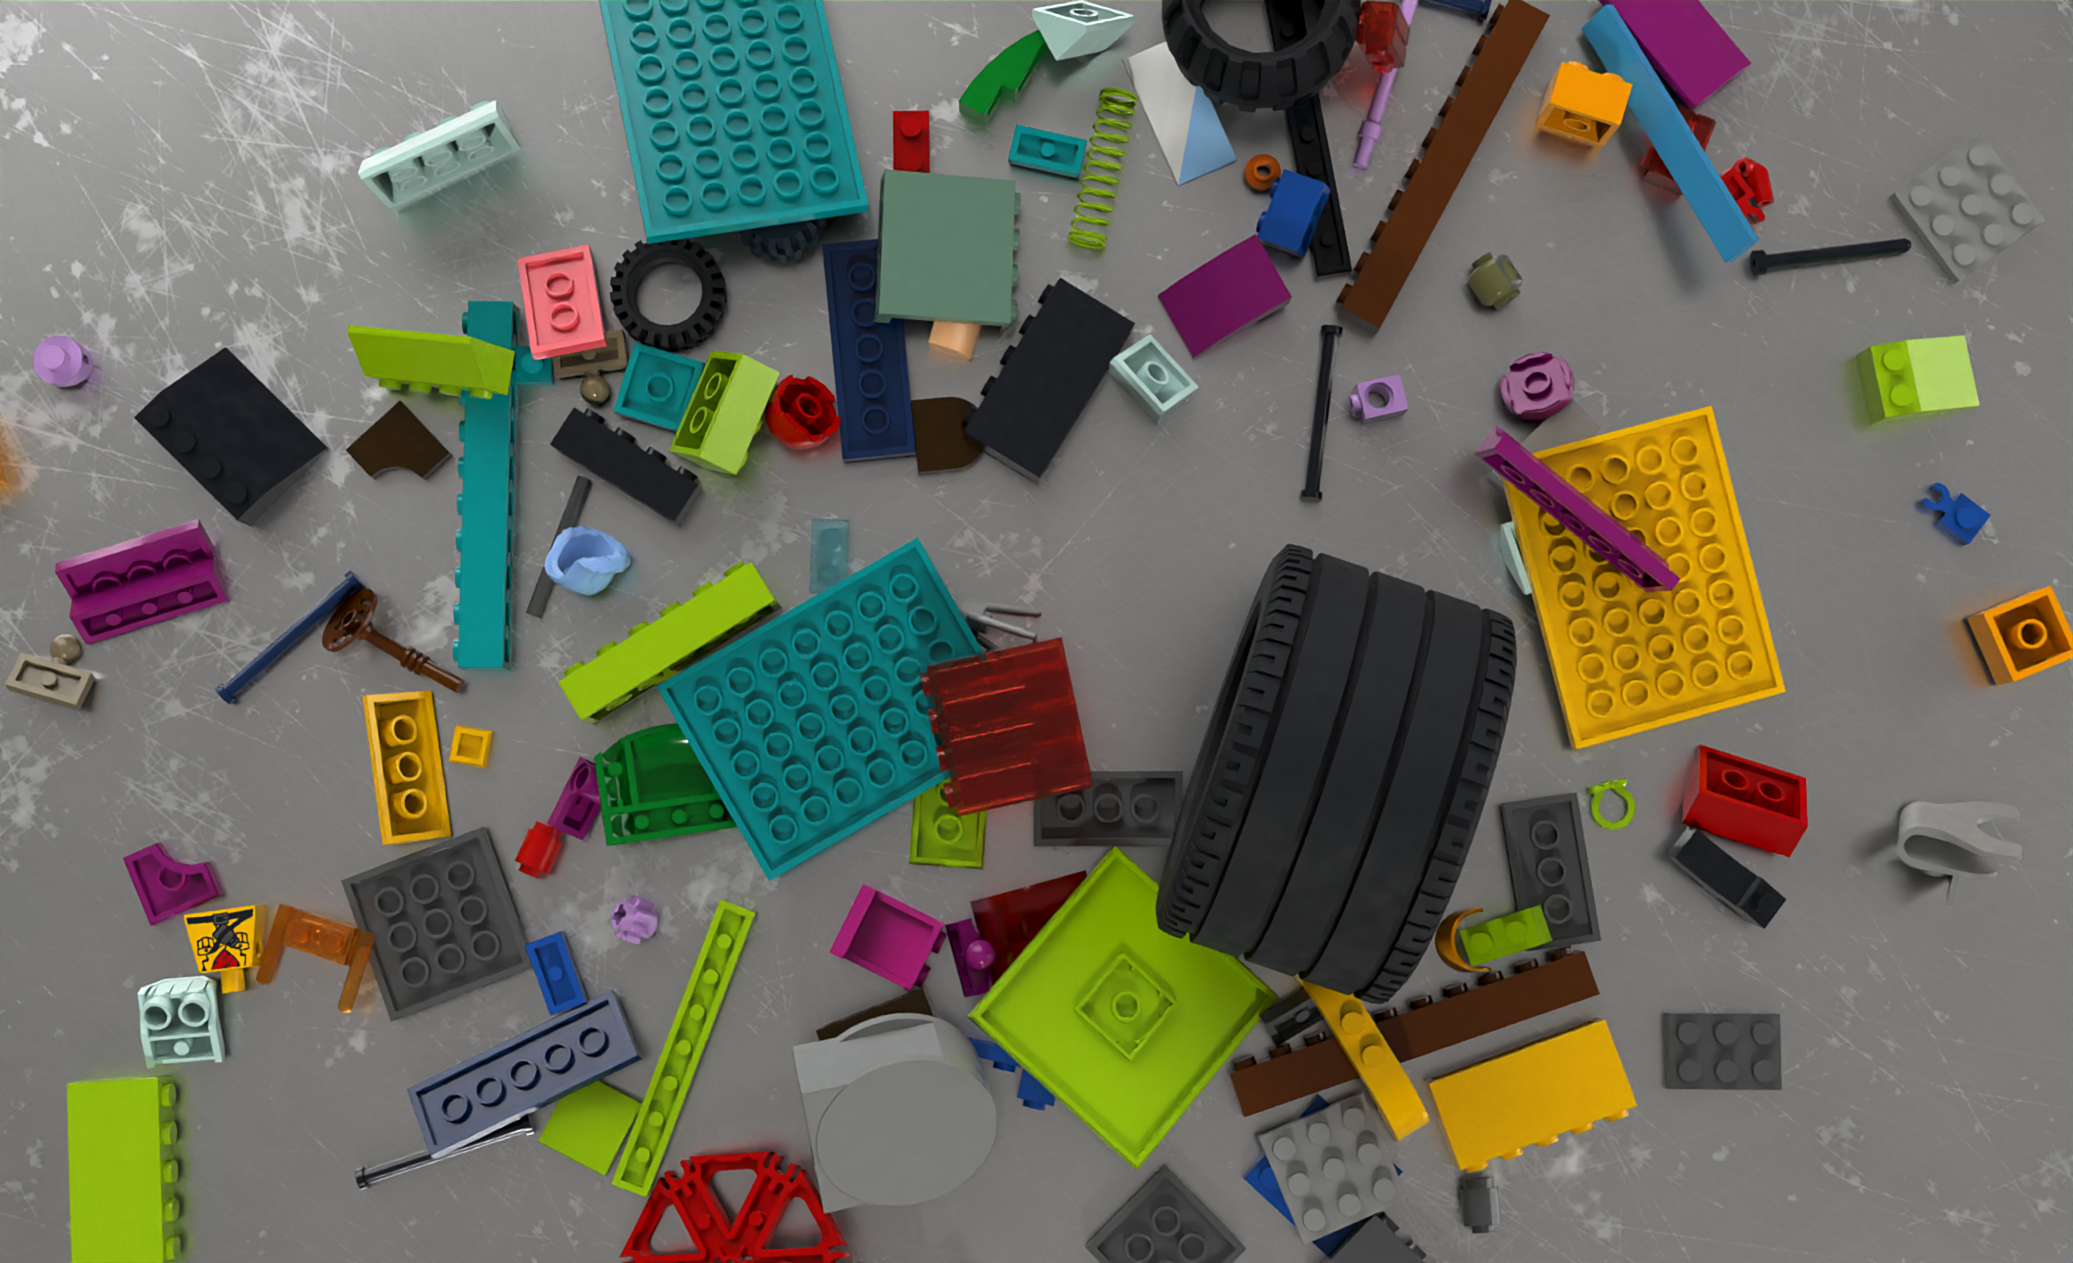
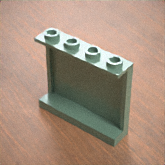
M885 169L880 180L875 322L889 323L892 318L999 326V332H1005L1011 321L1015 322L1017 316V300L1012 299V286L1017 285L1019 269L1018 264H1013V250H1018L1020 231L1018 228H1014V215H1019L1021 194L1015 193L1016 181Z

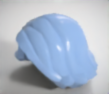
M581 525L577 528L569 527L562 530V533L556 537L546 557L544 567L548 577L557 582L562 588L585 595H595L606 589L615 573L623 572L625 568L629 567L631 559L628 550L614 537Z

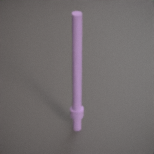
M1403 0L1367 120L1362 122L1358 137L1361 139L1353 162L1355 167L1367 169L1374 143L1379 142L1383 129L1380 123L1418 0Z

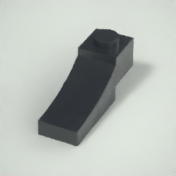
M1692 826L1687 827L1667 854L1714 897L1726 902L1747 922L1763 929L1767 927L1786 901V898L1763 878L1748 870L1697 828Z

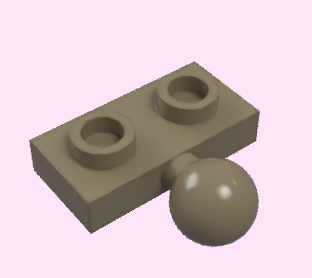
M622 329L605 332L607 342L605 347L552 357L555 377L559 379L585 375V379L580 385L582 398L590 404L604 402L609 395V385L600 376V372L626 369L629 362L625 332Z
M64 634L52 641L50 654L53 658L51 661L20 652L5 683L9 691L80 711L95 678L91 672L67 666V664L76 661L81 654L80 642L74 636Z

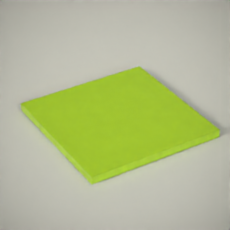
M1113 846L967 1017L1128 1165L1138 1170L1259 1022V1015L1267 1011L1279 996L1237 957L1190 942L1188 932L1180 939L1160 930L1156 917V900L1159 885L1117 846Z

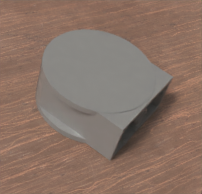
M889 1014L861 1022L838 1037L792 1047L824 1214L865 1204L907 1206L935 1199L952 1191L969 1179L990 1153L997 1132L995 1104L976 1048L969 1038L952 1024L923 1014Z

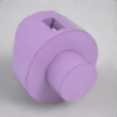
M55 335L46 338L38 345L34 352L33 365L35 372L41 379L56 387L76 385L86 380L92 372L93 362L90 353L81 344L66 336Z

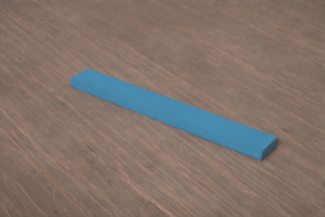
M1606 4L1581 29L1608 73L1617 74L1625 82L1633 84L1627 104L1724 262H1734L1757 243L1759 238L1614 5Z

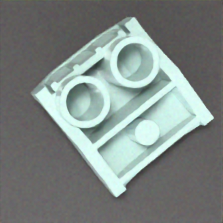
M204 976L172 978L155 982L140 989L137 994L140 1010V1037L147 1069L155 1068L157 1064L212 1059H215V1063L223 1062L225 1059V1045L217 1007L216 980Z

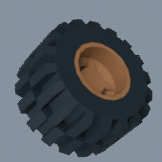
M826 218L737 232L744 246H749L751 253L756 257L762 253L765 261L773 262L774 257H778L780 263H788L787 257L794 256L795 260L803 258L802 251L806 250L811 253L815 249L814 240L821 241L824 236L822 228H826L827 220Z

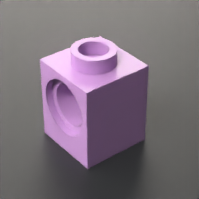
M1400 374L1358 383L1352 390L1353 395L1349 396L1353 417L1359 416L1361 425L1403 416L1409 409ZM1368 394H1381L1385 399V407L1381 409L1372 407L1368 402Z

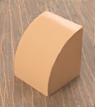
M934 321L928 341L929 349L972 361L981 325Z

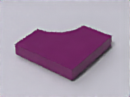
M155 843L123 858L150 926H157L224 896L210 862L198 864L182 863L172 857L162 843Z

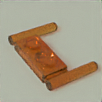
M280 903L256 981L261 985H268L271 982L282 945L350 966L338 1003V1009L341 1012L349 1013L353 1010L376 934Z

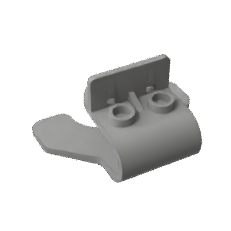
M1986 800L1937 804L1926 801L1911 803L1903 809L1899 818L1897 844L1899 856L1907 865L1920 869L1926 875L1939 877L1947 874L1946 905L1952 906L1959 877L1971 879L1992 878L1999 873L2000 868L1995 859L2019 861L2022 859L2023 853L2020 845L1989 836L1978 828L1979 824L1985 822H2019L2020 810L2011 805ZM1932 837H1938V838L1944 839V840H1946V841H1943V840H1940V839H1936V838H1932Z

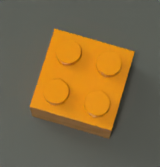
M1562 62L1547 84L1535 125L1604 146L1621 124L1633 84L1625 82L1621 76L1614 73L1599 74L1589 71L1586 65L1579 62Z
M2051 585L2030 591L1967 617L1996 685L2018 681L2073 658V634Z

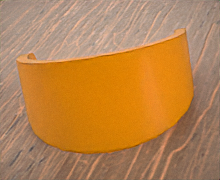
M1483 907L1456 911L1448 915L1439 925L1435 935V947L1439 957L1448 967L1464 973L1491 971V967L1481 966L1474 968L1464 963L1457 953L1455 946V933L1458 924L1469 914L1483 912Z

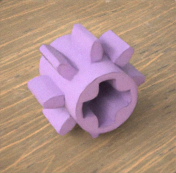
M630 895L629 902H619L611 915V925L617 929L615 936L637 945L640 943L641 937H651L658 925V915L655 911H652L654 903L634 895Z

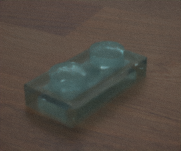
M812 519L810 593L819 594L848 577L849 520Z

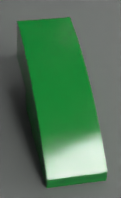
M1036 30L1010 45L983 68L959 99V112L985 125L1002 96L1013 102L1016 101L1048 47L1040 30Z

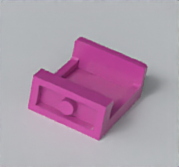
M863 884L832 945L830 953L842 959L845 958L911 992L914 985L922 987L931 969L925 963L931 951L936 954L939 953L947 937V934L941 931L945 923Z

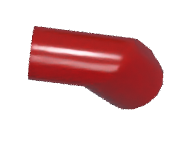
M1746 157L1737 159L1733 166L1749 187L1753 189L1756 206L1763 207L1772 204L1774 197L1767 169L1752 159Z

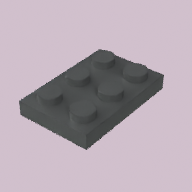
M1665 1013L1666 1088L1782 1090L1780 1014Z

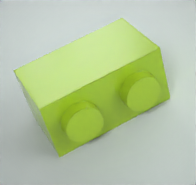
M1540 905L1459 931L1471 967L1553 941Z

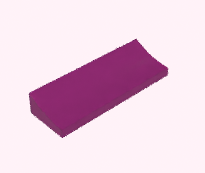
M1496 425L1474 453L1645 592L1672 591L1680 580L1677 575L1669 570L1668 562L1499 426Z

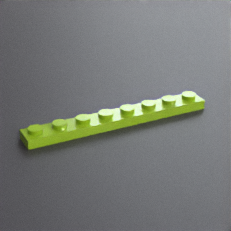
M720 899L611 1183L612 1185L646 1198L649 1196L757 912Z

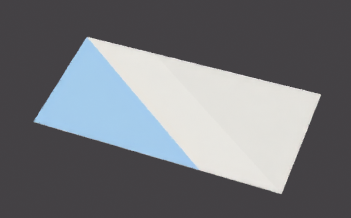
M1167 42L1122 60L1178 186L1237 161L1211 100L1205 96L1200 86H1193L1184 77L1169 51Z

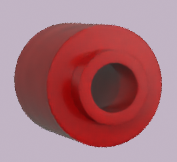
M536 821L533 829H528L514 860L521 864L518 871L540 879L542 873L549 875L564 843L560 841L564 832Z

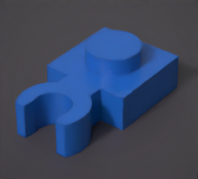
M1941 483L1932 484L1929 489L1937 494V503H1933L1925 497L1920 499L1918 502L1919 506L1927 512L1939 513L1941 516L1935 524L1964 546L1970 544L1991 515L1964 494H1957L1952 499L1946 486Z

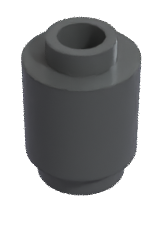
M1493 1177L1463 1179L1464 1188L1460 1189L1464 1226H1472V1233L1495 1232L1494 1225L1502 1224L1498 1186H1494Z

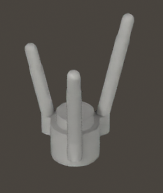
M977 599L976 603L965 600L960 612L977 642L1005 661L1014 663L1015 658L981 636L979 632L986 634L988 628L992 627L1033 641L1037 639L1035 633L992 619L993 613L988 611L1040 617V610L993 604Z

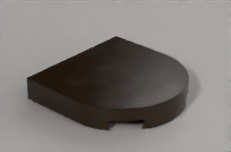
M958 397L911 400L918 474L962 470L969 467L980 457L984 449L963 437L965 427L961 425L969 409L972 406L977 408L974 404Z

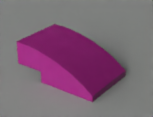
M1256 234L1203 264L1157 296L1193 359L1254 326L1258 320L1289 304L1292 298Z

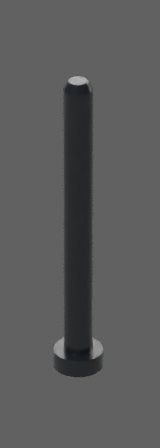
M1903 238L1766 254L1764 250H1754L1750 254V269L1754 276L1765 275L1767 269L1906 253L1911 249V242Z

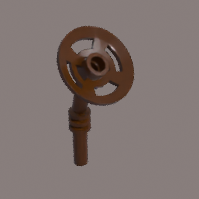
M370 588L360 589L350 595L336 609L328 621L322 636V645L330 652L339 651L356 639H364L399 660L400 666L407 667V670L414 671V674L418 676L424 674L456 693L464 685L465 681L432 663L429 656L423 655L420 651L416 652V649L413 647L407 649L372 627L371 619L377 605V594ZM371 601L370 606H368L367 604H363V602ZM339 640L343 642L342 644H336Z

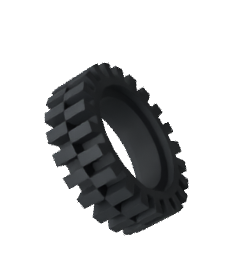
M689 238L643 244L640 240L634 244L635 250L630 252L627 249L622 255L624 261L622 263L617 262L614 267L616 275L615 277L611 276L610 280L612 287L610 300L613 303L616 317L629 335L635 340L640 341L643 345L652 346L664 351L665 349H671L673 352L681 351L680 347L687 346L688 349L696 346L694 342L699 339L704 342L709 338L707 333L711 329L715 331L719 326L718 319L720 316H724V302H727L724 277L709 251L706 252L703 246L696 241L694 243L690 242ZM668 261L679 262L690 267L700 278L702 296L699 306L688 319L678 324L661 325L649 321L640 313L636 303V289L639 280L649 268L659 263Z

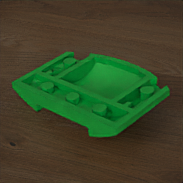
M678 723L654 726L629 734L619 739L618 742L610 746L603 754L599 752L594 757L606 847L738 828Z

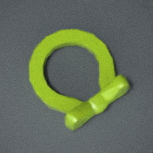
M1625 778L1605 781L1602 784L1588 787L1589 794H1593L1590 812L1594 821L1601 827L1610 830L1621 829L1627 826L1634 817L1636 811L1635 801L1631 793L1624 787L1627 785ZM1608 789H1614L1627 803L1625 816L1617 822L1605 820L1599 811L1603 792Z

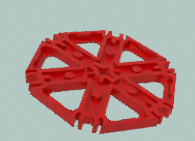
M768 1151L690 1156L689 1158L693 1163L690 1160L680 1161L681 1167L684 1170V1175L680 1180L674 1171H666L664 1173L665 1178L659 1177L619 1258H634L633 1262L622 1263H836L841 1258H850V1253L833 1250L837 1246H848L831 1213L824 1214L821 1196L807 1170L801 1169V1165L797 1163H791L787 1172L783 1173L781 1171V1164L785 1156ZM751 1169L756 1173L757 1177L732 1226L711 1187V1180L713 1175L719 1171ZM799 1197L803 1199L821 1230L822 1238L820 1243L815 1247L767 1249L789 1203L794 1198ZM668 1206H675L699 1253L655 1255L651 1251L650 1240ZM745 1257H752V1260H745Z

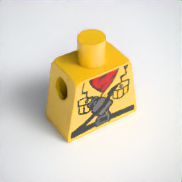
M252 905L184 915L198 971L200 974L220 971L222 994L245 991L243 968L261 966L263 964L266 905Z

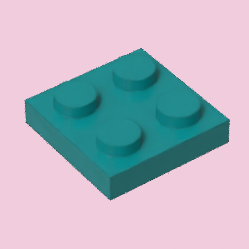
M635 342L613 412L617 415L677 432L706 364Z

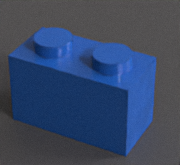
M1284 169L1281 178L1277 177L1272 184L1270 190L1272 201L1268 211L1262 212L1256 227V232L1259 233L1257 238L1264 245L1304 259L1331 190L1324 182Z

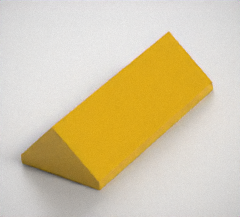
M431 690L362 696L382 845L397 846L452 837Z

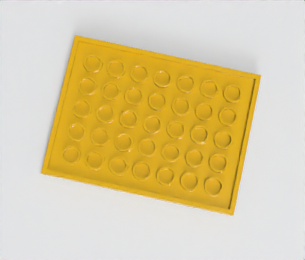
M1712 406L1532 453L1668 562L1669 570L1680 578L1672 591L1645 592L1501 476L1572 749H1581L1786 692Z

